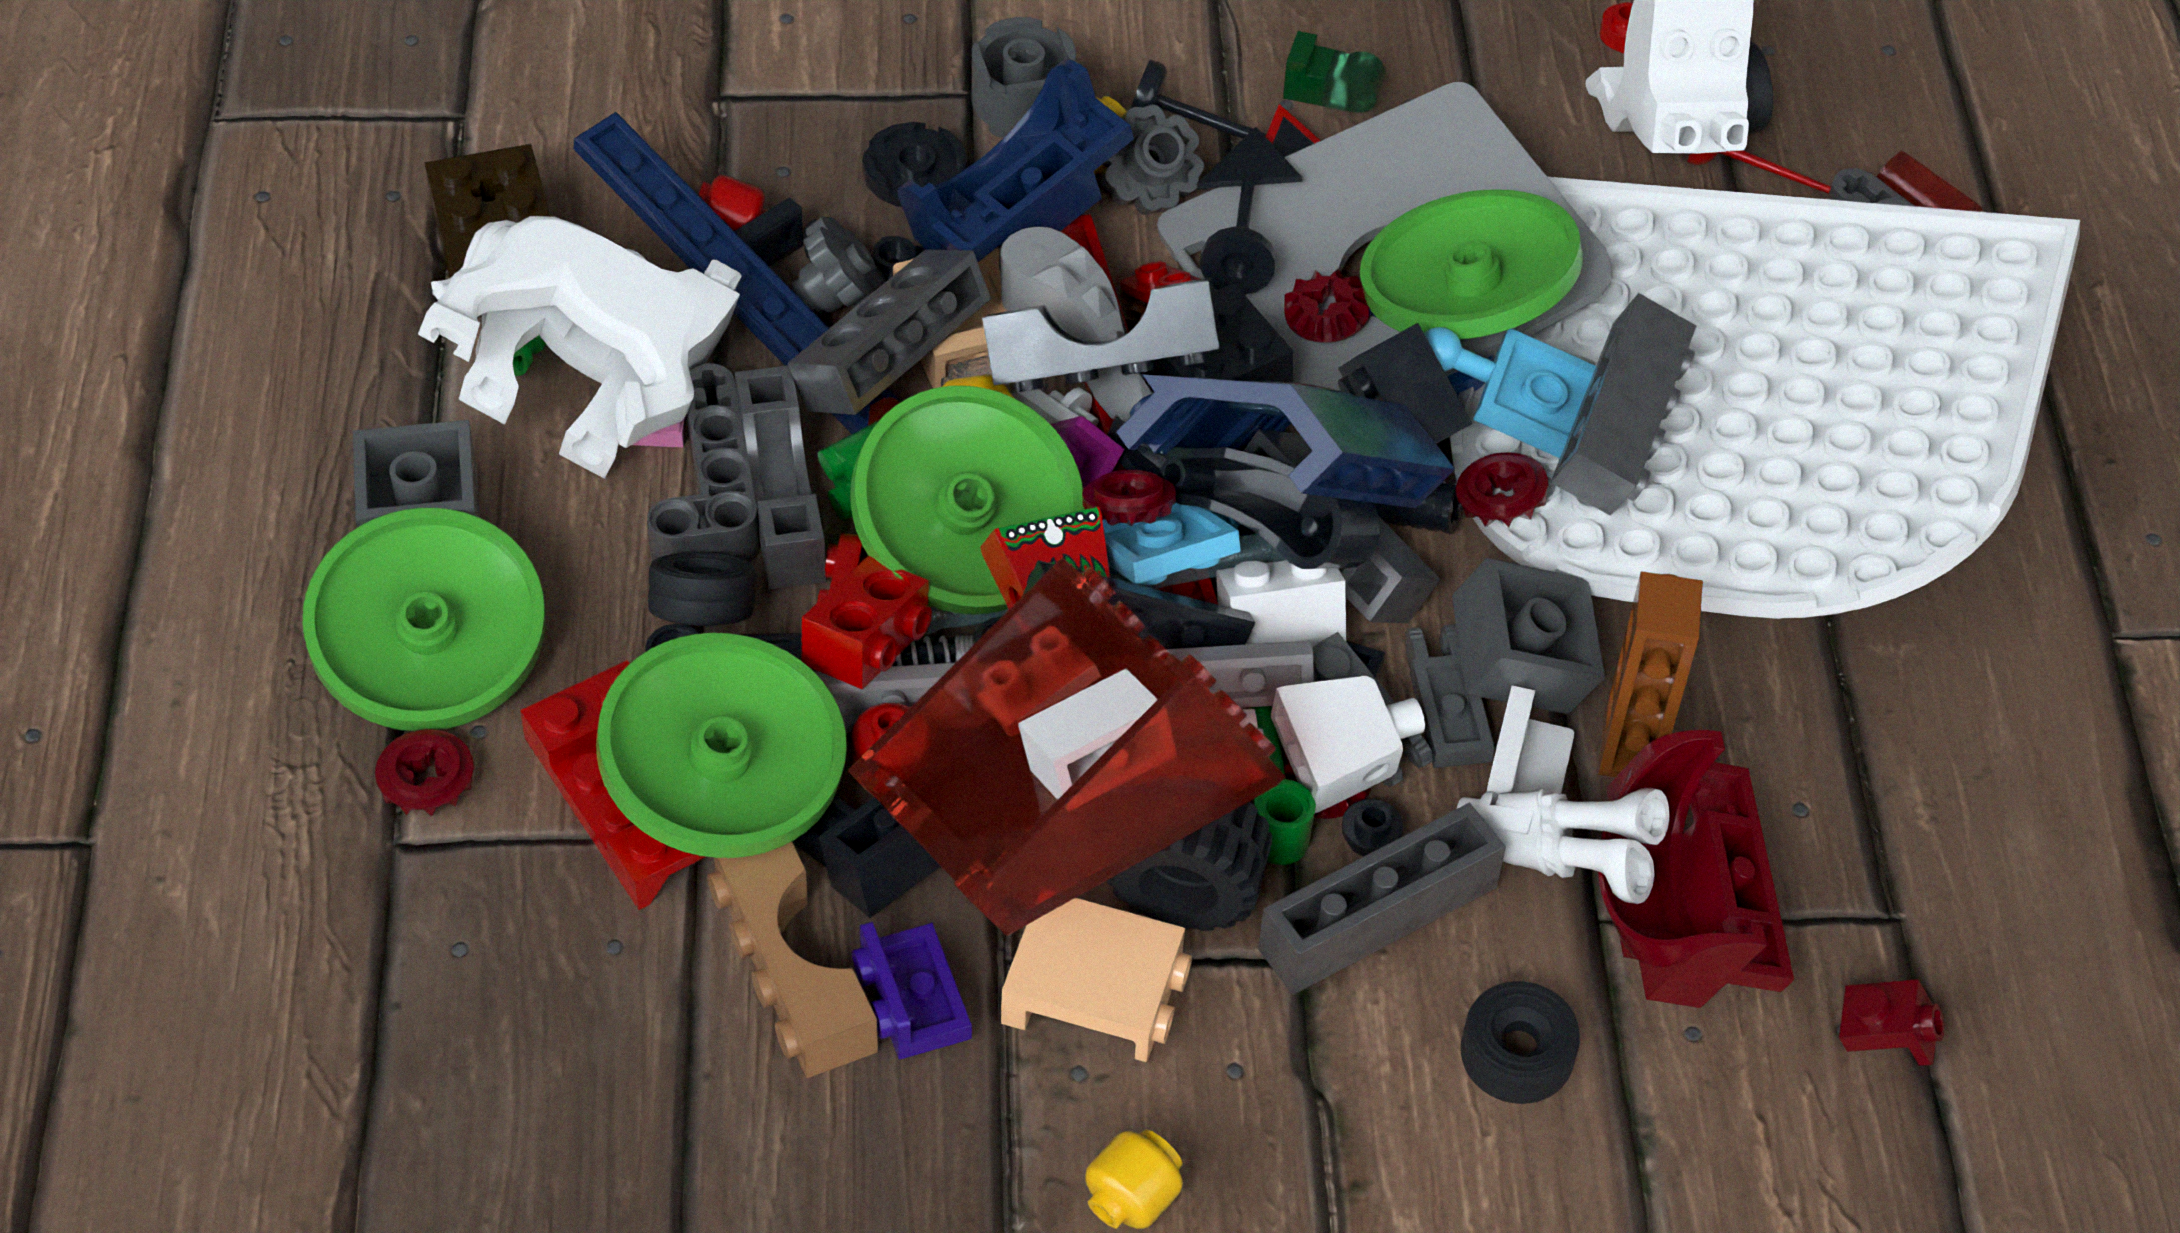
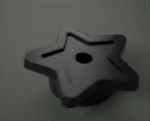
M882 237L875 244L871 257L875 265L884 274L886 281H888L893 276V266L896 264L891 262L899 263L911 260L926 249L923 246H914L911 241L903 237Z

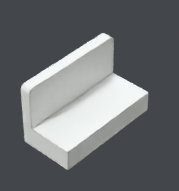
M1511 686L1486 792H1495L1499 795L1531 792L1541 788L1550 789L1553 793L1557 794L1562 792L1574 731L1570 728L1529 719L1535 690Z

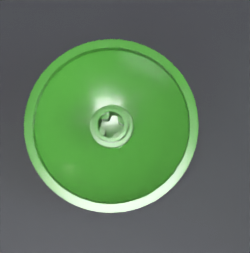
M1500 189L1477 190L1453 194L1427 202L1393 220L1368 245L1361 261L1360 278L1368 307L1387 326L1402 332L1418 323L1423 333L1431 328L1443 327L1453 331L1459 339L1488 336L1515 328L1551 309L1565 297L1576 283L1583 266V251L1576 222L1557 203L1522 191Z
M962 385L933 388L911 396L893 407L875 425L863 444L856 459L850 487L853 521L859 539L868 556L873 557L883 566L890 569L900 579L903 578L894 571L902 569L929 580L928 606L960 614H989L1008 609L980 549V546L994 529L1084 510L1082 505L1083 486L1079 470L1070 450L1057 431L1042 416L1024 403L1006 394L974 386Z
M414 508L375 518L359 526L334 545L318 565L310 580L304 600L302 622L304 638L314 670L322 684L336 700L356 715L370 722L398 730L417 731L424 729L443 730L464 725L492 712L507 701L525 682L537 662L544 642L546 613L543 590L532 562L522 548L504 531L479 517L465 512L443 508Z
M703 633L679 637L651 648L636 658L616 678L606 695L600 712L596 739L597 761L603 783L621 812L640 830L669 847L699 856L714 858H738L766 853L794 841L807 832L822 817L835 797L845 764L847 747L846 731L839 707L829 689L812 669L789 652L773 644L756 638L729 633Z

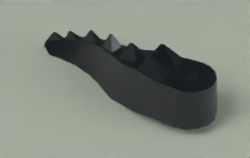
M1116 414L1107 436L1124 448L1118 461L1125 470L1147 471L1168 480L1175 487L1177 504L1202 507L1234 519L1254 531L1276 549L1289 563L1301 569L1356 568L1365 563L1376 550L1380 537V520L1376 507L1371 502L1301 494L1288 476L1297 465L1227 447L1188 448L1174 446L1166 455L1153 453L1148 444H1141L1136 450H1129L1116 433L1125 421Z

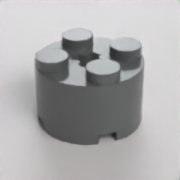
M1032 17L1008 18L990 25L985 29V36L979 42L976 39L973 44L972 105L977 115L988 124L989 131L996 137L1004 138L1026 114L1039 95L1052 68L1064 59H1071L1076 62L1075 45L1070 36L1059 27H1057V33L1043 28L1042 20Z

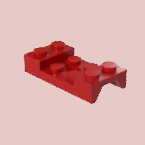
M626 660L520 710L525 740L637 909L640 910L651 904L669 875L706 856H699L669 847L640 830L617 807L603 783L596 754L599 717L610 687L621 672L630 664Z

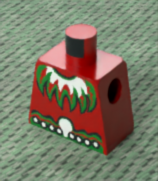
M1100 507L996 528L980 546L982 556L1017 627L1024 632L1040 628L1039 626L1020 622L1015 612L1038 560L1110 578ZM1065 633L1082 651L1094 645L1093 640L1090 638Z

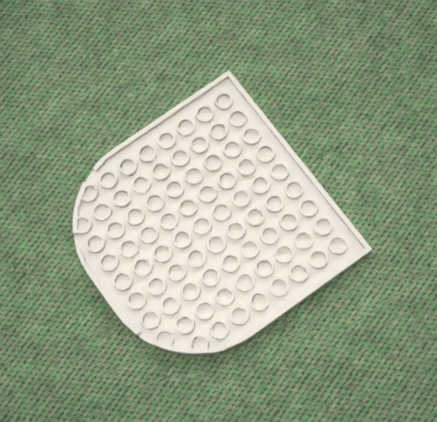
M1548 177L1606 248L1612 262L1611 282L1604 294L1598 299L1530 337L1596 366L1612 324L1634 297L1640 293L1697 325L1689 348L1695 351V355L1683 377L1678 381L1676 380L1674 387L1681 391L1677 403L1667 418L1661 420L1659 427L1664 429L1666 433L1654 456L1645 463L1644 468L1651 472L1646 486L1635 501L1626 498L1611 516L1551 483L1560 458L1473 420L1485 384L1475 392L1473 387L1459 393L1458 397L1473 424L1450 436L1456 482L1465 468L1474 461L1487 455L1505 452L1531 457L1544 468L1548 477L1549 488L1547 489L1546 505L1534 508L1531 520L1519 516L1515 517L1508 528L1502 520H1495L1485 527L1479 517L1473 518L1481 531L1503 553L1519 565L1583 578L1589 582L1591 595L1633 602L1641 571L1656 574H1673L1678 577L1703 580L1701 611L1773 619L1806 618L1866 608L1920 588L1950 571L1970 556L1994 532L2011 507L2025 472L2080 237V220ZM1492 485L1493 495L1502 493L1507 497L1513 495V489L1505 492L1500 488L1496 489Z

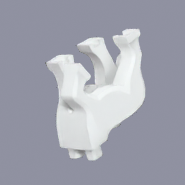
M1634 0L1626 32L1624 67H1600L1586 79L1585 83L1588 93L1599 100L1605 121L1612 132H1634L1652 153L1698 154L1744 150L1747 145L1749 126L1747 120L1748 97L1746 77L1754 0Z
M529 216L519 223L508 220L490 222L475 233L467 250L463 267L446 280L431 282L432 294L438 301L434 302L426 312L418 335L433 343L439 334L458 344L453 354L469 362L480 325L477 317L482 315V330L476 346V359L464 378L459 400L504 425L514 406L518 390V383L512 365L514 353L540 335L548 347L567 364L602 383L587 408L566 431L559 454L605 479L615 460L618 443L627 448L643 437L681 422L686 417L694 397V389L689 371L707 362L725 332L740 296L735 289L742 275L718 260H712L704 274L694 268L681 272L661 269L648 262L640 253L631 249H625L582 226L557 217Z

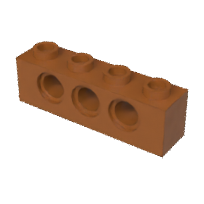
M1640 572L1603 716L1598 775L1616 778L1642 748L1655 739L1672 733L1699 640L1703 580L1683 578L1673 574Z

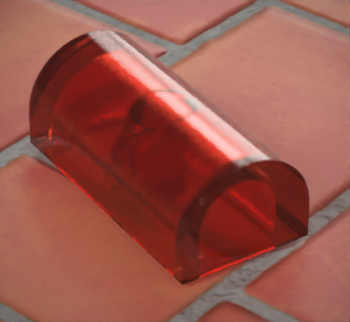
M1902 150L1892 157L1877 175L1879 180L1915 207L1982 212V206Z

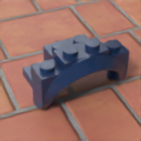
M1064 59L1050 70L1039 95L1026 114L982 158L961 173L940 184L932 185L929 182L924 187H920L912 179H909L898 188V197L914 239L927 250L973 251L977 262H979L999 245L1002 246L1003 242L1011 234L1019 230L1031 227H1048L1060 232L1102 199L1094 170L1134 140L1131 126L1095 97L1088 70L1071 59Z

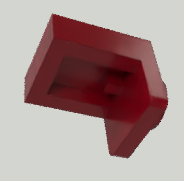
M1919 979L1845 985L1839 1039L1847 1052L1909 1047L1919 1066L1933 1065L1936 1042L1942 1041L1944 1037V1018L1940 1006L1937 1003L1932 1004Z

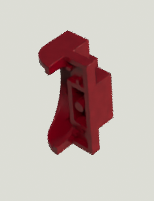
M1686 730L1657 738L1642 748L1606 787L1609 801L1621 799L1642 788H1653L1661 790L1665 794L1669 805V824L1664 839L1658 845L1641 843L1649 851L1654 864L1653 887L1649 897L1644 902L1634 904L1619 899L1612 892L1605 875L1598 872L1602 898L1620 938L1623 957L1639 960L1646 1000L1701 1008L1726 984L1782 992L1794 981L1749 768L1714 762L1725 750L1721 731ZM1691 806L1694 823L1683 833L1687 813ZM1605 831L1602 832L1601 840L1628 839L1620 834Z

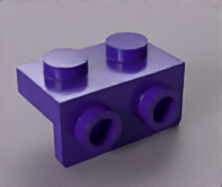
M873 922L861 924L860 948L852 950L855 972L861 987L872 986L876 1001L871 1002V1008L877 1018V1033L880 1039L891 1038L898 1059L901 1060L972 1039V1024L933 923L880 938L877 935Z

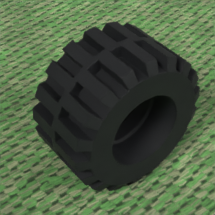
M1174 777L1173 780L1164 778L1152 779L1149 785L1140 783L1133 787L1131 794H1126L1122 801L1103 866L1105 869L1104 878L1106 883L1113 887L1112 893L1119 900L1127 902L1129 904L1128 907L1138 914H1144L1151 919L1183 927L1185 930L1191 928L1200 931H1214L1215 927L1230 928L1236 925V921H1245L1250 916L1251 910L1255 909L1272 844V833L1268 832L1270 825L1265 817L1257 814L1258 809L1253 804L1239 799V794L1229 789H1221L1214 786V783L1203 780L1200 782L1191 781L1183 777Z

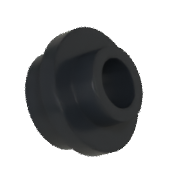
M1365 799L1352 804L1345 811L1342 820L1344 839L1355 853L1363 857L1401 838L1403 832V821L1399 812L1390 804L1376 799ZM1365 823H1375V824H1378V825H1380V826H1379V827H1370V826L1366 825Z

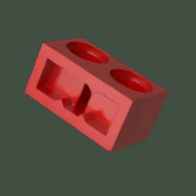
M868 556L802 616V662L809 668L863 690L881 671L885 672L890 669L896 657L911 642L919 640L926 633L932 617V610L928 606L929 580L902 569L894 571L903 578L900 579L890 569L883 566L873 557Z

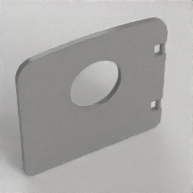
M1464 82L1446 84L1284 157L1301 175L1302 182L1261 184L1254 187L1249 228L1261 233L1271 242L1276 254L1274 276L1268 285L1255 293L1246 294L1245 296L1292 348L1293 385L1341 392L1338 380L1343 377L1338 367L1400 333V331L1384 324L1377 317L1370 315L1363 328L1346 339L1320 343L1301 338L1289 328L1284 317V294L1293 291L1295 280H1310L1315 269L1322 276H1330L1337 268L1341 272L1348 258L1362 245L1373 240L1393 220L1420 205L1442 197L1477 190L1500 189L1522 191L1557 203L1576 222L1583 251V266L1576 283L1565 297L1551 309L1531 321L1512 329L1531 336L1598 299L1604 294L1611 282L1612 262L1606 248L1477 90ZM1241 186L1215 188L1168 209L1159 217L1157 229L1160 240L1185 272L1204 279L1200 268L1197 267L1190 255L1201 251L1208 237L1218 230L1236 226ZM1334 296L1326 297L1323 303L1318 304L1320 315H1323L1324 309H1328L1330 303L1336 302ZM1506 331L1477 338L1460 339L1462 348L1488 358L1497 353ZM1452 368L1445 373L1449 376L1458 371Z

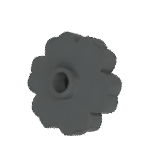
M1149 105L1144 108L1133 107L1124 113L1121 118L1130 124L1134 140L1102 164L1107 168L1100 177V183L1106 191L1110 192L1112 199L1119 205L1129 204L1134 201L1135 207L1143 215L1155 212L1163 213L1175 207L1179 197H1185L1197 188L1199 176L1204 169L1202 159L1193 153L1199 144V137L1192 128H1189L1188 122L1181 115L1170 116L1166 119L1164 112L1157 105Z
M822 216L806 229L808 237L803 241L811 262L799 270V278L792 283L795 294L818 317L825 312L833 314L843 305L855 308L886 282L884 274L875 265L867 248L859 242L850 230H843L834 218Z

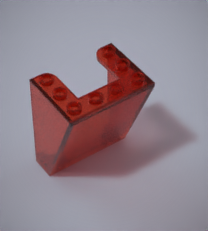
M1063 557L848 769L849 773L884 805L892 817L955 881L954 885L1006 936L1276 787L1285 778V775L1269 758L1276 750L1274 745L1250 722L1244 728L1241 727L1239 723L1247 716L1246 713L1220 688L1214 694L1211 693L1209 689L1217 680L1197 659L1188 654L1180 661L1150 634L1142 640L1138 635L1146 627L1142 621L1121 601L1114 607L1109 603L1108 600L1116 593L1112 587L1090 566L1081 574ZM1127 669L1158 700L1057 800L1031 772L1018 723Z

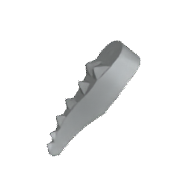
M1048 227L1025 228L1011 234L1003 242L1000 251L1001 300L1003 307L1007 311L1045 305L1052 317L1063 329L1085 340L1108 341L1127 334L1111 283L1103 269L1083 246H1080L1062 232ZM1120 365L1098 369L1099 379L1086 381L1096 401L1113 420L1117 414L1126 422L1130 418L1132 407L1142 398L1153 394L1147 386L1142 373L1122 375Z

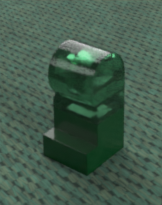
M1297 31L1286 62L1283 99L1355 113L1366 112L1373 108L1386 74L1383 62L1368 52L1357 51L1347 54L1344 51L1317 46L1318 35Z

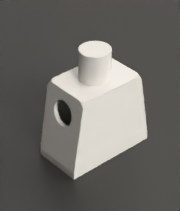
M1369 676L1279 687L1276 689L1271 712V719L1298 783L1304 785L1311 792L1316 802L1315 813L1392 777L1397 772L1403 752L1401 739L1425 731L1424 716L1415 698L1385 705L1375 680Z

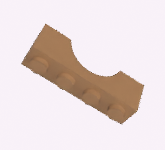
M793 842L769 852L753 856L714 858L715 872L707 874L711 895L717 908L720 910L728 907L734 919L733 922L729 923V929L740 958L750 956L757 971L752 972V980L763 1008L773 1006L780 1021L775 1023V1031L787 1059L797 1057L807 1079L877 1053V1018L853 968H828L810 963L794 953L782 937L790 920L808 904L806 870Z

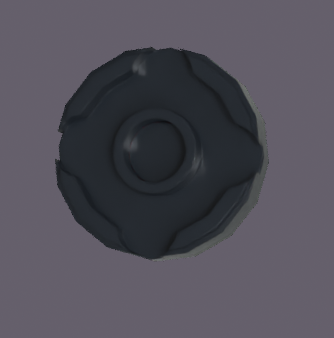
M921 122L895 124L876 133L869 141V148L864 151L862 158V173L867 187L879 199L896 207H902L897 190L909 179H912L920 187H924L929 182L932 185H937L967 169V156L962 142L946 129L939 126L938 132L933 129H926V123Z

